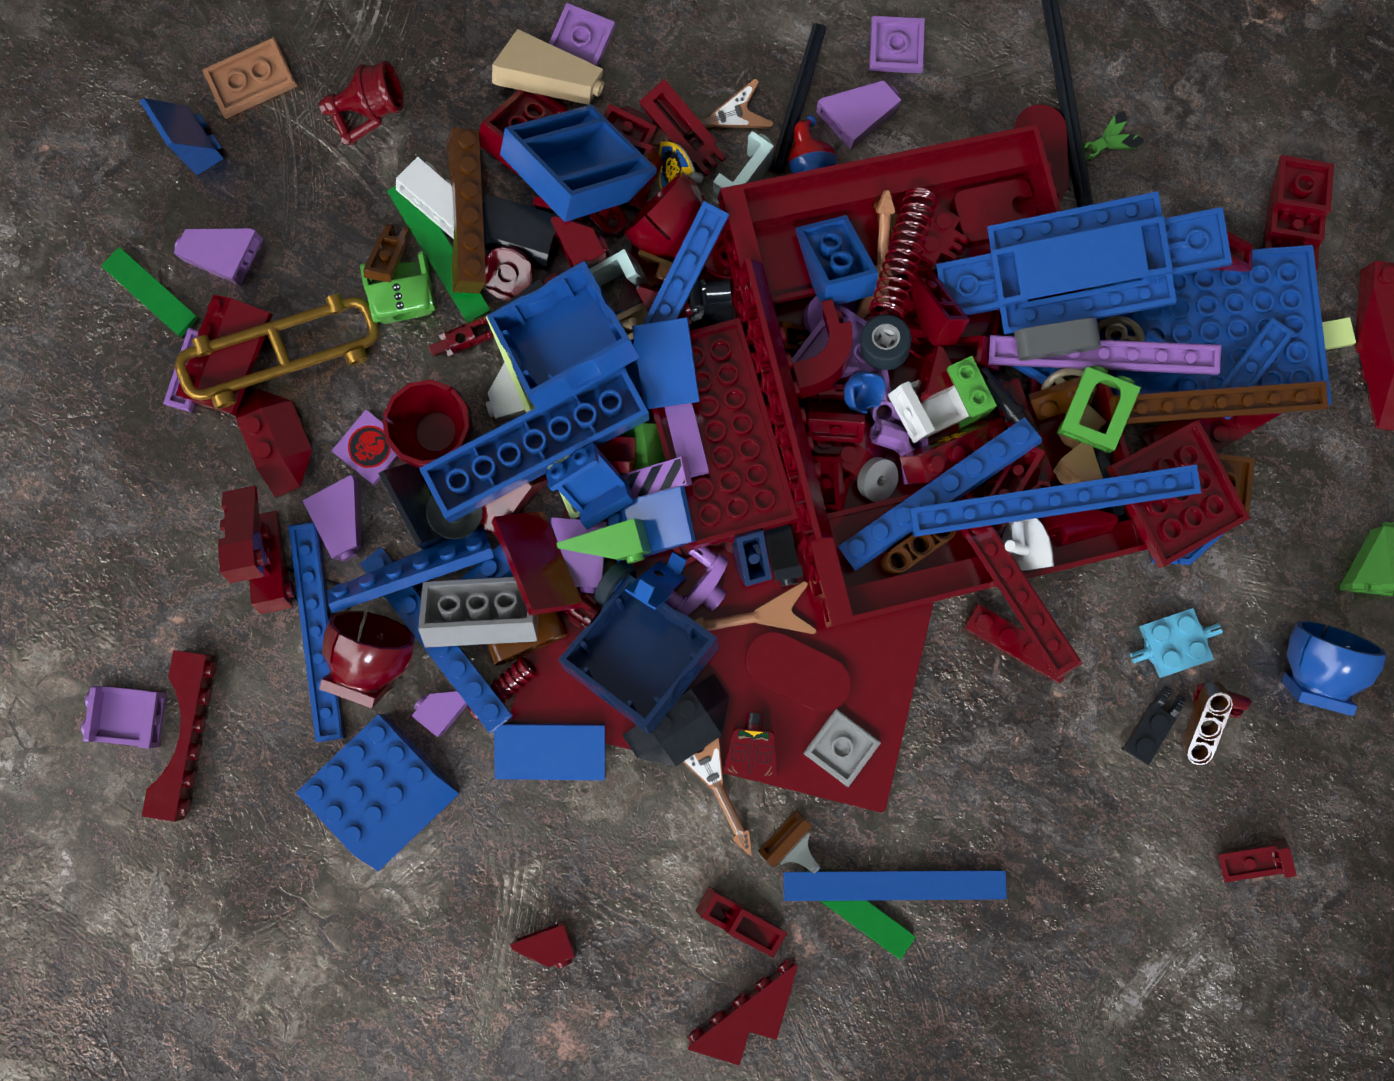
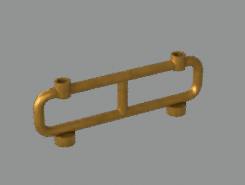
M333 294L325 298L327 304L211 341L208 335L196 337L191 340L193 346L181 351L176 357L175 371L182 389L188 396L197 400L211 399L215 409H222L237 402L233 391L343 355L348 366L357 365L368 360L365 348L373 345L378 339L379 326L372 319L368 302L358 297L342 299L341 294ZM355 307L361 310L369 330L367 336L290 361L279 334L280 330L330 314L336 315L349 308ZM268 334L280 365L206 389H197L193 385L186 367L189 359L197 356L203 357L216 350Z

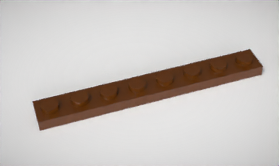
M1326 381L1138 394L1126 424L1328 409ZM1120 396L1109 397L1111 419Z

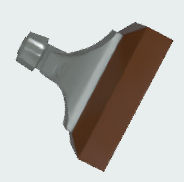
M796 810L758 850L773 868L778 864L783 865L788 862H794L804 866L814 874L820 869L819 862L815 857H812L808 847L809 831L812 826Z

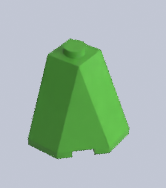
M1382 523V527L1370 530L1340 585V591L1394 596V523Z

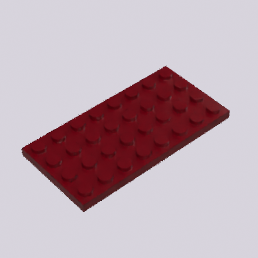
M740 318L690 331L700 402L692 403L709 470L708 474L691 477L692 485L684 487L696 541L688 543L690 551L734 539L737 535L762 529L765 531L799 521ZM665 407L652 408L666 461L675 459L677 457Z

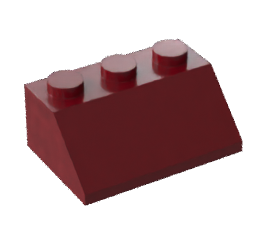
M557 216L550 218L558 244L570 268L585 261L590 269L610 257L603 236L597 237L593 228L572 221L564 222Z

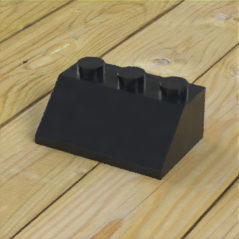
M406 463L378 473L418 547L426 549L449 539L436 533L428 522L426 509L432 493L418 467Z

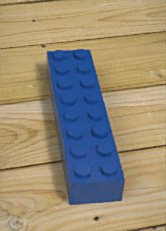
M622 367L541 414L535 408L419 469L444 518L451 523L546 474V471L554 464L560 463L572 456L578 449L584 448L592 442L598 447L648 421L649 412L626 369Z

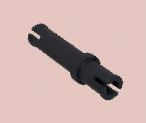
M987 366L983 367L980 373L984 376L983 379L996 405L1006 415L1005 420L1008 423L1012 422L1014 425L1025 417L1034 430L1038 432L1040 428L1024 412V406L1016 403L988 370Z

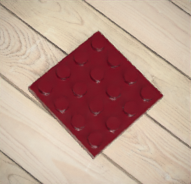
M1199 419L1106 467L1112 478L1197 465L1201 493L1125 505L1158 568L1169 565L1250 519Z

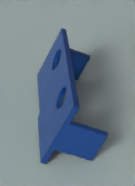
M673 551L667 565L661 561L657 562L628 586L625 591L656 610L671 597V592L686 580V577L681 573L687 559ZM654 571L661 572L663 576H657Z

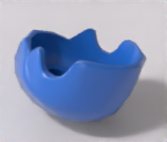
M859 371L853 374L844 387V401L847 407L859 413H867L866 409L870 407H879L884 398L886 388L883 376L870 371Z

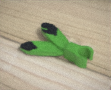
M1119 112L1111 119L1100 139L1085 144L1084 151L1086 148H1090L1094 152V154H1090L1087 158L1088 161L1093 160L1106 148L1135 149L1143 144L1144 139L1138 135H1119L1126 123L1127 116L1125 112Z

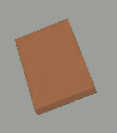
M274 37L202 69L225 119L297 87Z

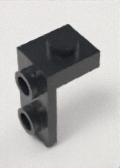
M785 525L765 530L764 535L774 584L781 582L782 587L798 584L797 579L803 577L802 566L798 563L791 526Z

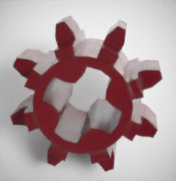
M579 592L583 602L580 608L566 610L565 613L570 616L568 620L579 628L582 625L586 628L596 619L601 608L597 606L598 602L589 594L584 596Z

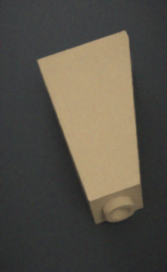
M518 29L492 64V83L495 85L587 105L591 103L595 96L599 97L604 87L602 68Z

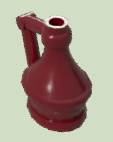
M381 61L377 65L360 64L355 69L349 85L337 95H326L324 99L319 101L322 114L332 116V120L341 136V142L349 146H353L357 140L379 127L385 116L390 113L398 114L404 106L403 92L398 75L388 61ZM342 111L357 112L369 118V120L350 132L341 113Z

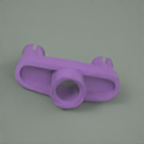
M707 546L698 548V550L690 551L689 549L688 554L706 566V572L686 596L682 597L677 592L672 591L671 597L665 601L672 609L687 616L701 604L713 611L722 602L727 591L717 583L728 563L726 557L720 553L716 554Z

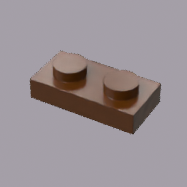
M1081 377L1029 394L1038 421L1068 411ZM1089 398L1087 405L1092 403L1091 398Z

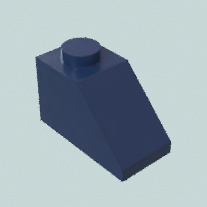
M758 529L735 536L732 550L737 573L744 585L747 587L771 580L772 576L763 530Z

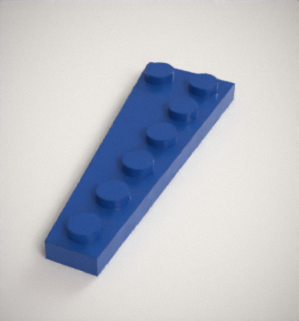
M480 525L473 533L464 538L444 540L351 581L334 586L332 589L327 590L328 605L331 612L334 613L494 558L487 533Z

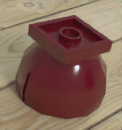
M681 172L643 207L626 227L624 234L635 247L646 255L670 259L669 262L673 264L703 201L706 202L705 196L696 182L686 173Z
M434 380L408 383L390 398L383 414V418L386 420L382 419L387 444L402 462L418 468L469 443L473 434L471 410L468 403L458 390Z
M345 610L332 614L323 636L322 654L330 672L321 680L319 689L373 708L391 689L393 680L401 676L412 659L415 636L406 626L386 616L367 612L359 641H357L364 611Z

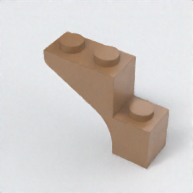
M1088 404L1079 424L1100 432L1107 421ZM1056 433L1066 446L1073 449L1059 461L1053 470L1062 484L1103 479L1093 447Z

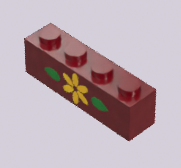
M1003 418L981 419L900 456L907 483H928L948 471L1004 432L1006 427Z

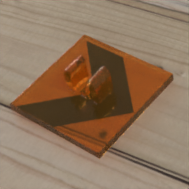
M639 250L638 255L644 262L659 267L655 277L664 282L673 263Z

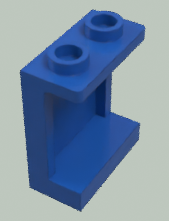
M593 442L584 448L578 449L572 456L560 463L554 464L546 471L548 487L552 491L558 490L579 512L581 524L587 530L634 502L628 482Z

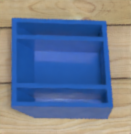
M593 105L505 127L500 155L564 222L629 202L657 172V168Z
M378 714L296 792L354 856L376 871H380L460 794L387 714Z

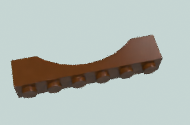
M452 127L446 141L447 167L452 185L454 210L451 266L452 291L479 294L486 283L479 130Z

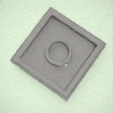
M835 709L803 754L849 787L881 742L839 710Z

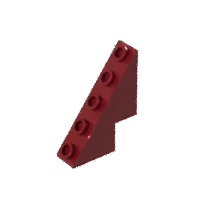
M790 958L784 960L777 966L778 971L771 977L765 975L754 984L755 989L749 994L743 992L732 1001V1007L725 1012L721 1009L712 1015L709 1019L711 1023L703 1029L697 1027L691 1031L686 1037L689 1040L688 1050L740 1066L749 1032L777 1040L798 967L796 960H791Z

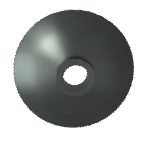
M432 494L427 503L426 514L430 526L436 533L445 538L460 539L470 535L477 529L482 519V507L450 523L444 518Z

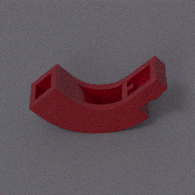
M833 299L822 302V317L829 337L828 344L818 355L793 363V375L799 385L800 399L819 394L834 385L844 374L851 359L852 324L851 321H843L841 309H835Z

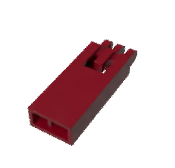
M665 79L639 101V105L670 142L680 145L686 151L692 164H695L705 176L710 174L708 168L704 165L706 162L713 169L718 167V164L712 158L714 155L721 162L726 160V157L716 146L717 141ZM693 130L702 140L703 144L700 146L694 137L688 143L684 136Z

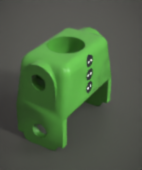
M423 251L418 252L419 262L399 263L391 283L364 278L363 269L366 263L361 264L360 270L374 323L388 324L427 316L436 311L430 266L427 256Z

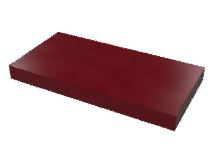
M544 512L494 516L491 523L529 615L580 608L583 602L562 553L557 547L556 539Z

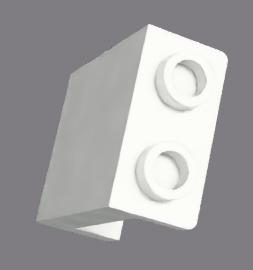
M919 380L901 384L888 394L913 443L969 417L955 387L949 392L922 404L916 395Z

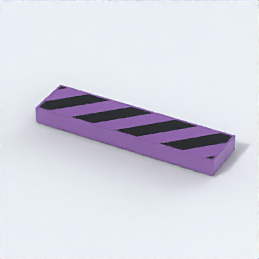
M678 457L621 475L630 485L633 499L679 486L692 485L687 457Z

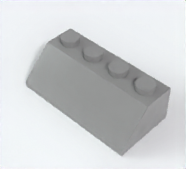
M514 577L423 582L418 629L425 647L535 642L538 637V614L529 615Z

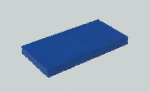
M503 723L494 731L495 779L605 781L606 724Z

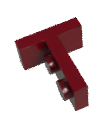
M1286 839L1274 840L1275 844L1217 853L1224 882L1283 874L1285 878L1297 876L1291 850Z

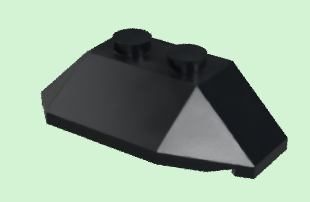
M713 673L682 694L650 735L638 726H635L622 736L637 759L676 767L722 736L729 695Z

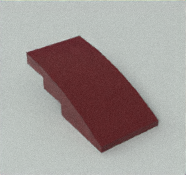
M1286 155L1279 157L1267 211L1262 249L1313 245L1316 271L1318 270L1319 246L1325 238L1326 216L1331 212L1333 163Z

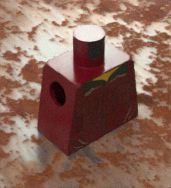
M747 712L745 729H733L723 773L777 778L774 732L762 730L763 714Z

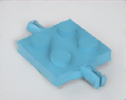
M1192 608L1140 626L1139 628L1144 638V648L1130 652V658L1141 655L1131 659L1134 664L1149 658L1155 666L1159 678L1214 660L1208 645V638L1222 634V629L1211 632V630L1221 627L1219 623L1203 628Z

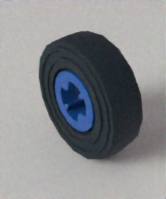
M625 561L615 563L599 582L595 591V600L604 607V604L629 574L635 578V568Z

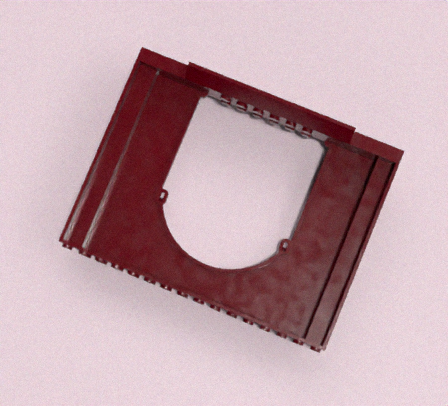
M1038 124L720 189L718 195L720 210L730 214L721 232L734 283L731 296L736 316L741 320L799 521L789 524L792 529L796 552L802 551L814 602H820L827 628L994 588L997 585L968 540L963 537L961 530H956L952 539L906 571L897 575H889L883 571L881 558L887 551L912 535L913 532L856 571L838 548L843 542L914 493L832 513L826 512L818 478L821 477L818 462L813 461L812 458L813 440L810 434H806L804 423L807 422L806 413L803 406L799 407L797 396L800 395L799 385L796 379H792L790 369L793 368L792 358L789 352H785L783 342H786L783 326L778 325L773 305L816 295L795 229L796 227L847 215L874 266H876L879 225L877 223L878 213L873 208V205L876 201H880L884 190H889L898 216L905 191L915 187L933 192L938 198V205L956 215L953 199L959 191L1015 179H1024L1030 184L1033 197L1013 199L1012 208L1016 213L1025 214L1029 210L1037 209L1038 216L1063 211L1058 200L1059 189L1054 184L1051 175L1052 164L1046 157L1044 150L1045 139L1039 131ZM911 192V193H909V194H907V195H911V194H924V193H921V192ZM911 196L907 198L912 203H922L927 206L934 205V202L927 197ZM910 206L905 207L909 212L922 213L928 217L932 214L931 211H918ZM909 214L902 216L906 221H915L923 225L928 221L917 219ZM906 223L900 224L903 230H911L918 233L922 231V229L914 228ZM959 224L955 228L958 232H960ZM904 232L900 233V235L902 236L901 239H908L915 242L917 240V237L909 236ZM990 241L968 242L966 246L961 245L964 247L963 253L956 255L959 256L960 260L990 254ZM902 242L894 243L898 248L911 250L913 247ZM891 245L890 250L895 249V247ZM900 251L891 252L896 258H904L912 262L918 261L916 256L906 255ZM939 256L933 266L923 260L916 265L917 267H930L938 277L936 264L949 261ZM897 260L889 261L893 267L906 270L908 266L915 267L914 265L903 264ZM891 269L893 277L907 276V274ZM1080 289V290H1075V291H1070V292H1064V293H1059V294H1054V295H1049V296H1043V297L1028 299V302H1029V301H1034V300H1039V299H1045V298L1060 296V295H1066V294L1081 292V291H1086V289ZM1028 376V406L1035 425L1040 428L1038 433L1042 438L1051 468L1054 470L1059 461L1073 450L1071 447L1066 446L1056 434L1066 414L1062 413L1038 421L1029 394L1040 391L1042 384ZM1097 383L1096 395L1089 405L1107 421L1100 431L1106 434L1111 422L1109 397L1115 396V394L1112 393L1110 386ZM1125 427L1109 460L1111 465L1132 454L1124 438ZM1054 473L1056 481L1050 483V485L1052 487L1064 485L1058 480L1057 475ZM1125 506V514L1118 517L1119 520L1111 533L1059 546L1056 537L1050 538L1054 566L1026 570L1023 573L1027 579L1148 550ZM946 532L937 534L941 537H944ZM914 539V549L917 552H923V543L918 539ZM891 555V564L896 568H900L902 564L900 557Z

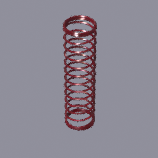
M915 187L906 190L901 202L902 207H900L899 216L896 219L897 224L893 229L894 234L890 238L891 243L888 245V252L882 265L883 270L879 274L880 280L877 281V289L873 293L874 299H872L869 306V312L873 317L882 315L875 310L874 306H882L889 310L898 311L901 314L900 319L903 320L904 318L903 310L907 308L904 301L910 298L907 292L913 288L911 282L916 279L913 273L918 271L916 264L921 261L919 255L924 252L922 246L927 242L925 236H928V227L932 225L931 218L935 215L933 210L938 206L937 196L927 189ZM911 192H921V193H924V194H911V195H907V194H909V193H911ZM911 196L927 197L934 202V205L927 206L922 203H912L907 198ZM910 206L918 211H931L932 215L928 217L922 213L909 212L905 207ZM909 214L917 219L929 220V225L925 226L919 222L906 221L902 216ZM906 223L914 228L926 229L927 232L925 235H922L916 231L903 230L900 224ZM904 232L912 237L923 238L924 242L919 244L912 240L901 239L897 234ZM902 242L909 246L920 247L921 252L916 253L908 249L898 248L894 243ZM891 245H893L895 249L890 250ZM900 251L906 255L917 256L918 261L912 262L908 259L896 258L891 252ZM897 260L903 264L914 265L916 269L910 272L904 268L893 267L889 261ZM887 263L890 268L885 269V264ZM894 269L900 273L910 274L913 279L907 281L903 278L892 277L886 270ZM883 272H884L888 277L882 278ZM892 279L900 283H907L910 288L909 290H903L899 287L889 286L883 280ZM880 282H882L885 286L879 287ZM889 288L896 292L905 293L907 298L899 299L886 295L880 289ZM877 291H879L882 296L876 297ZM888 298L892 301L901 302L904 304V308L901 309L894 303L879 301L878 299Z

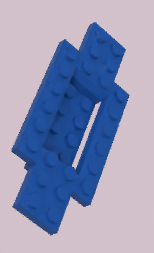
M1159 191L987 226L991 248L990 254L936 264L938 279L966 315L1000 309L1004 336H1007L1023 328L1086 318L1099 319L1174 305L1177 303L1173 276L1229 266L1232 264L1223 207L1164 218ZM1137 278H1143V280H1139V281L1128 282V283H1123V284H1118V285H1113V286H1107V287H1102V288H1097V289H1092V290H1086V291H1081V292H1076V293H1071V294H1066V295H1060V296H1055V297H1050V298H1045V299H1039V300H1034V301H1029V302H1028V299H1033V298H1038V297H1043V296H1049V295H1054V294H1059V293H1064V292H1070V291H1075V290H1080V289H1085V288H1090V287H1096V286H1101V285H1106V284H1111V283H1117V282H1122V281H1127V280H1132V279H1137Z

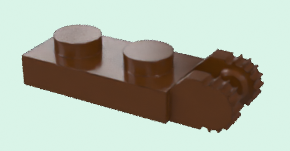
M388 223L385 225L363 269L364 278L391 283L410 239L409 227H403L399 236L395 237L394 225Z

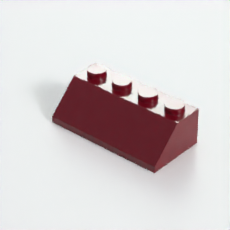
M213 294L197 337L208 335L211 341L271 322L273 314L238 300ZM265 335L216 350L203 357L197 356L189 359L186 367L193 385L197 389H206L251 374ZM180 382L175 395L199 406L236 415L245 388L233 391L237 402L222 409H215L211 399H192L184 392Z

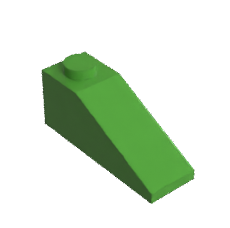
M635 518L556 543L559 549L617 560H627L628 564L643 560V555L651 552L643 520Z

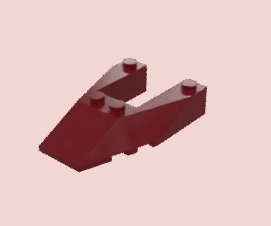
M1374 261L1360 270L1355 351L1360 355L1363 367L1360 370L1370 395L1367 397L1375 428L1394 431V263Z

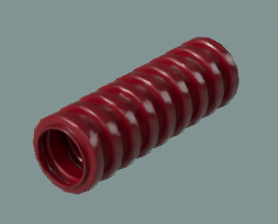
M520 657L518 658V663L514 662L511 668L505 670V674L501 673L499 679H494L492 684L489 685L505 703V699L509 700L512 694L518 692V688H523L524 683H528L531 680L530 677L534 678L537 675L536 668L527 658ZM467 705L471 715L475 719L479 720L477 716L473 713V711L470 709V707Z

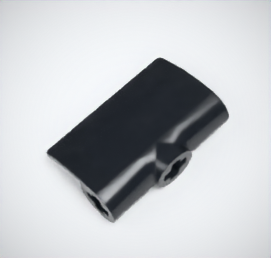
M487 194L482 203L484 248L493 250L496 247L505 245L516 247L523 251L531 262L549 267L553 261L556 249L555 243H552L555 232L550 218L559 216Z
M717 277L702 280L698 278L687 300L693 312L689 316L691 319V324H689L690 331L734 319L729 278ZM654 285L652 287L660 289L662 285Z

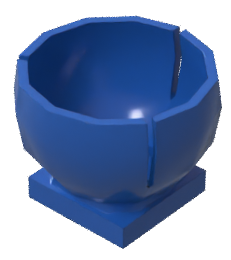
M1297 621L1290 632L1287 646V657L1293 673L1285 672L1281 681L1282 684L1298 702L1354 716L1358 706L1352 701V696L1374 684L1384 667L1386 659L1384 649L1370 640L1330 625L1327 626L1321 639L1325 624L1312 621Z

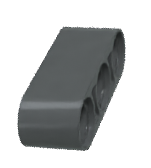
M1097 318L1023 328L1014 332L1019 361L1086 352L1101 347Z

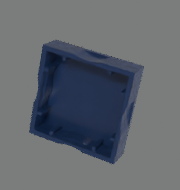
M629 574L604 604L597 618L582 630L558 661L563 670L650 735L719 650V643L716 636L687 615L672 609L665 602L654 610L627 593L625 589L637 580Z

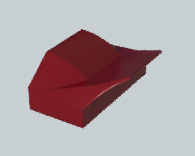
M609 104L603 115L627 139L650 144L657 131V126L653 125V120L648 115L628 105L618 108Z

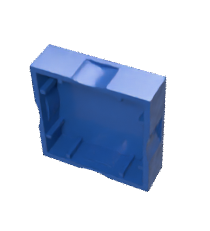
M585 261L551 279L538 290L521 296L487 315L501 345L512 360L513 369L528 398L539 414L639 358Z

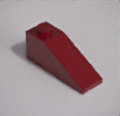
M908 266L907 270H909L910 272H913L916 269L915 267ZM918 267V271L913 273L916 279L911 282L913 287L911 292L920 328L933 346L956 345L970 319L930 267ZM907 274L908 281H911L913 279L912 275Z

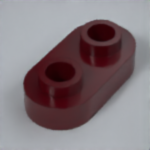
M618 206L588 215L607 236H619L626 229V217ZM614 220L618 222V225L610 227L608 225L609 222Z

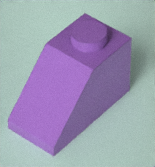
M457 691L429 694L428 697L423 695L414 705L416 711L412 717L435 736L440 737L444 735L467 707V703Z

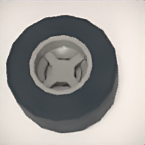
M888 314L879 315L869 320L863 327L860 337L861 355L866 363L875 369L884 371L895 369L902 365L908 358L912 338L909 327L897 316Z

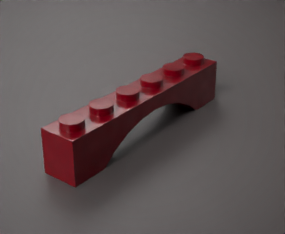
M173 650L168 679L175 690L179 703L181 718L180 734L175 752L168 766L146 790L141 817L176 822L184 820L190 811L191 800L188 798L190 788L194 786L196 780L194 766L195 760H198L201 753L199 739L206 726L205 707L211 700V689H209V686L217 668V664L214 662V655Z

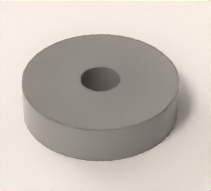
M874 457L868 460L861 468L857 479L860 494L873 502L888 499L897 486L898 470L892 461L882 457Z

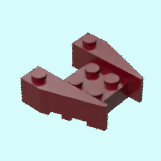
M256 485L223 492L221 507L224 510V519L220 520V529L225 531V536L218 541L220 573L230 584L249 580L251 605L260 614L293 608L292 597H295V588L293 582L290 581L287 570V561L277 511L259 514Z

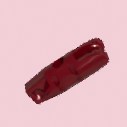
M489 313L438 335L441 341L428 346L431 355L437 356L446 352L447 356L450 357L467 348L494 338L492 330L477 337L473 329L488 323L486 317ZM461 333L466 336V340L463 343L458 341V336Z

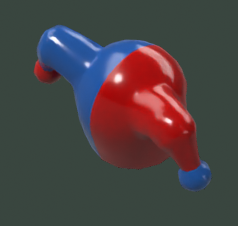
M809 115L805 120L799 121L794 127V146L788 157V164L792 174L836 165V154L833 147L826 142L814 139L810 133L809 127H813L816 124L814 116Z

